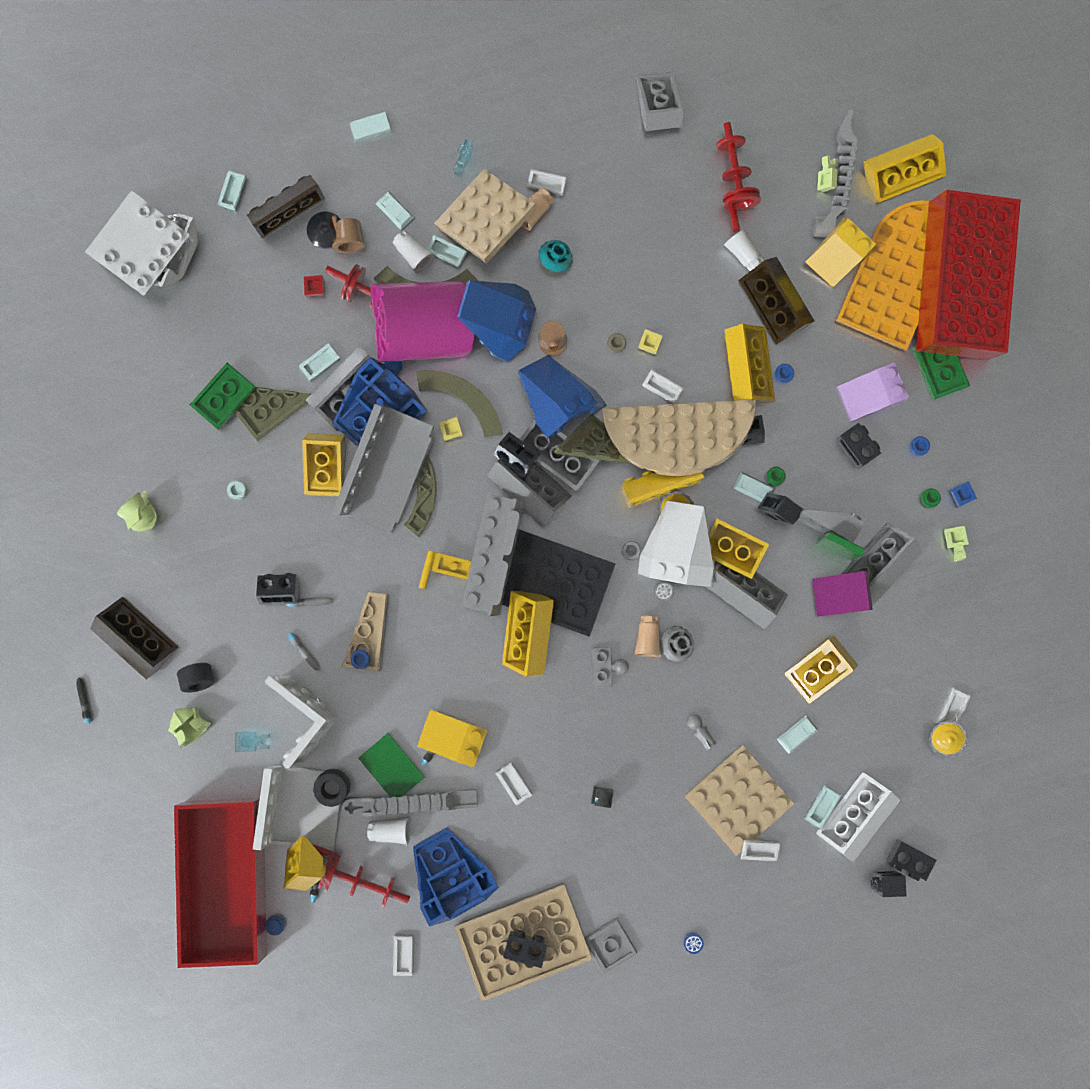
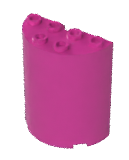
M462 281L371 284L373 316L376 320L375 336L378 362L466 357L469 352H472L474 333H471L457 318L466 284Z

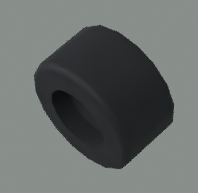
M208 663L187 665L177 672L180 690L185 693L198 692L211 687L215 683L211 665Z
M325 770L314 783V796L324 806H338L344 802L350 792V780L341 770ZM335 781L339 785V792L335 795L327 793L325 790L326 782Z

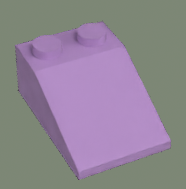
M895 362L837 386L851 422L902 403L909 398Z

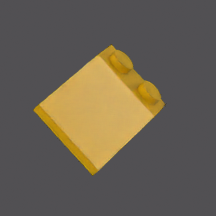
M843 218L805 263L831 287H834L868 254L876 243L849 218Z
M307 433L302 440L304 494L339 496L344 482L345 435Z
M832 635L789 669L785 675L810 704L853 672L858 664L838 639Z
M430 709L417 746L474 768L487 730Z

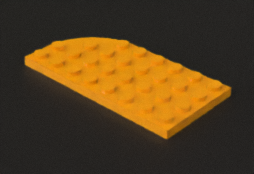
M929 200L903 204L889 212L880 221L871 238L876 245L862 259L836 319L841 324L904 351L908 349L919 321Z

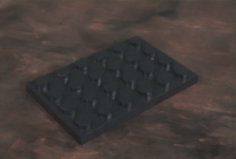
M519 529L502 605L509 607L511 591L544 595L554 600L551 623L590 637L616 563Z

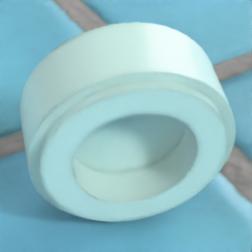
M232 481L227 487V493L232 499L241 500L247 494V487L241 481Z

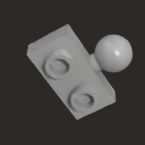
M611 647L592 648L593 687L612 686V671L618 674H625L629 669L628 662L624 659H618L615 663H612Z

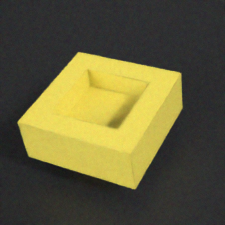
M645 329L638 349L656 355L663 336Z
M457 417L439 422L444 441L463 436Z

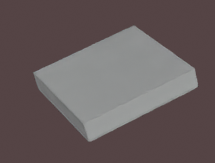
M618 918L585 937L586 944L604 974L637 954L634 945Z

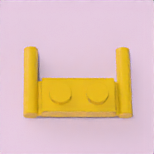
M428 550L419 588L426 589L431 571L467 580L471 561Z

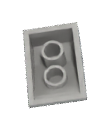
M673 71L636 75L645 131L682 127L683 106Z
M804 509L799 517L800 520L824 534L832 532L852 543L865 524L861 521L862 518L854 513Z

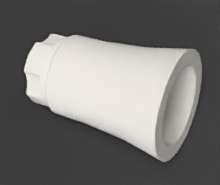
M745 228L724 244L738 258L742 265L746 266L749 272L764 261Z
M407 231L399 233L394 238V246L415 273L422 272L433 261L434 254L424 248Z
M407 817L395 820L370 821L367 830L369 841L408 845L410 841V820Z

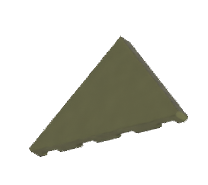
M257 387L235 413L256 441H259L308 403L306 399L311 393Z
M593 414L577 427L554 451L557 454L632 464L618 452L606 431L605 424Z

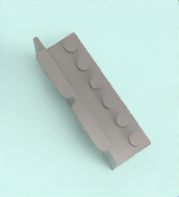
M375 404L332 513L339 516L351 515L392 533L395 524L400 523L414 490L416 478H418L433 442V438L430 435L434 426L387 406Z
M491 494L486 495L461 607L486 612L487 616L500 615L525 502L514 498L509 499Z

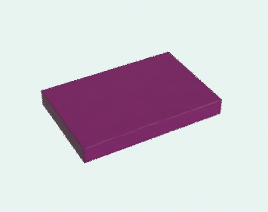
M868 571L813 578L817 617L873 610Z

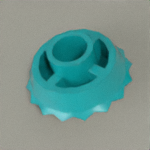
M551 240L540 245L538 258L546 269L560 273L566 271L567 268H571L573 255L566 243L560 240Z

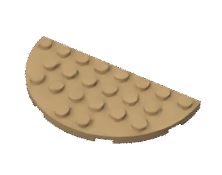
M756 400L602 408L605 428L613 445L628 461L641 469L645 468L654 471L656 474L685 476L704 472V469L720 465L742 446L754 422Z

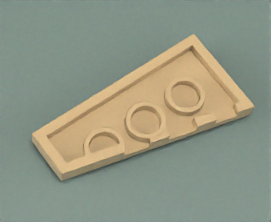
M367 593L359 615L360 619L357 626H355L351 644L348 646L347 655L341 667L357 669L351 664V655L356 650H365L371 656V663L364 670L380 671L388 594Z

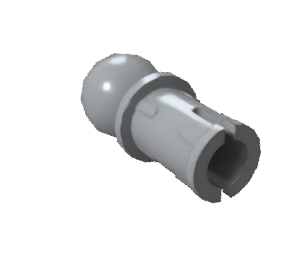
M691 715L687 720V724L690 729L697 731L694 735L698 736L707 750L715 745L716 741L708 732V727H702L701 717Z

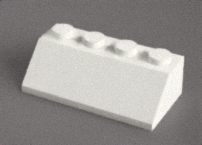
M862 772L830 814L822 829H819L816 834L850 861L854 862L900 802V799L886 787Z

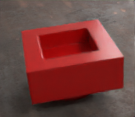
M323 275L304 276V295L306 297L324 296Z

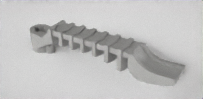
M854 110L847 112L837 135V140L840 144L837 147V154L848 155L840 156L838 164L847 165L839 167L838 174L845 176H838L837 184L843 186L835 188V194L842 196H834L833 204H836V206L831 207L828 216L816 215L814 237L827 238L836 227V219L840 215H845L848 210L846 206L849 201L848 194L851 191L850 184L853 179L851 176L854 171L853 165L858 149L856 147L858 139L851 129Z
M477 790L443 792V794L434 792L431 795L424 793V795L413 794V796L402 795V797L391 796L390 798L383 796L376 799L373 797L347 798L341 804L342 812L347 817L478 808ZM349 802H352L353 806H362L353 808L352 812L345 809Z

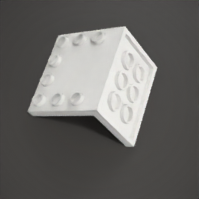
M131 190L85 253L144 296L190 234Z
M269 676L265 683L314 721L311 728L297 738L296 742L298 744L296 747L290 748L284 755L285 761L282 765L290 769L303 764L338 717L326 709L327 705L323 701L313 699L311 697L312 693L305 687L299 688L296 685L297 681L291 676Z
M276 764L264 768L253 844L254 850H262L270 844L291 846L301 836H306L312 844L334 851L340 805L334 807L324 806L317 801L313 792L314 783L318 776L324 772L323 770L300 767L287 769L284 765ZM328 781L325 784V790L327 793L335 795L339 792V785L335 781Z

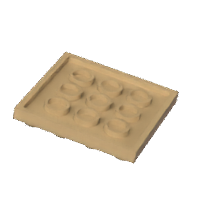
M483 169L434 224L438 229L487 264L537 209V206L493 174Z
M743 745L738 747L684 795L736 856L742 852L744 840L754 841L794 805L792 800Z

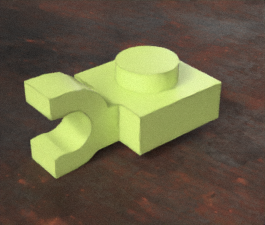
M830 156L822 157L823 171L818 172L817 190L825 192L837 188L838 170L835 168L838 165V159L830 160Z
M965 526L945 529L944 534L948 549L954 548L955 562L966 559L963 546H967L969 543Z

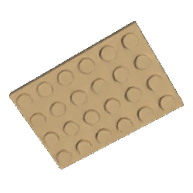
M565 884L454 926L481 1002L592 960ZM515 929L526 932L525 935L527 936L539 935L544 937L545 941H548L542 968L503 958L510 931L514 932ZM515 940L511 943V946L517 950L522 947L520 941ZM532 946L530 951L532 954L537 955L541 952V948L539 946Z

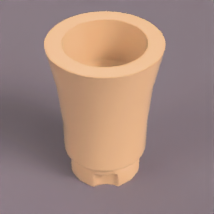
M540 189L529 198L530 201L535 203L537 209L521 225L528 231L533 228L539 218L554 203L553 197L545 189Z
M641 616L634 655L661 657L659 617Z

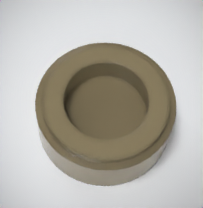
M620 333L610 335L607 341L608 349L613 353L622 352L626 347L625 337Z

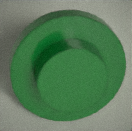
M772 467L766 474L767 481L773 486L781 485L786 478L784 470L780 467Z
M929 488L922 493L921 501L926 507L932 508L940 503L941 495L936 489Z

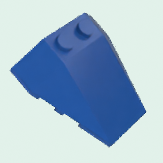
M468 280L457 318L471 333H475L481 344L487 346L492 356L509 362L527 344L536 307L529 291L517 284Z
M549 355L518 370L525 393L527 392L530 400L529 405L533 408L536 424L547 438L563 431L566 423L588 411L594 414L607 406L595 389Z
M370 357L358 369L332 424L358 447L375 404L387 406L416 419H419L427 409L416 393L387 365Z
M448 828L413 847L418 877L417 885L420 893V909L429 927L458 917L486 901L499 888L491 870Z

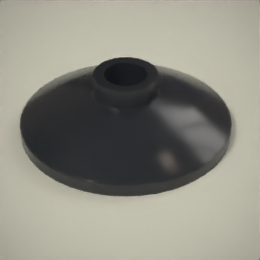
M324 211L311 217L307 224V236L312 244L319 248H332V244L336 241V231L332 216L336 214ZM323 225L327 226L325 231L321 230Z

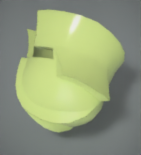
M146 490L142 496L140 492L135 494L117 512V515L126 521L128 530L131 528L135 531L150 530L157 521L156 511L147 498Z
M197 707L193 709L179 708L173 712L168 731L176 736L179 747L183 748L197 739L210 726L211 722L204 720L200 716Z

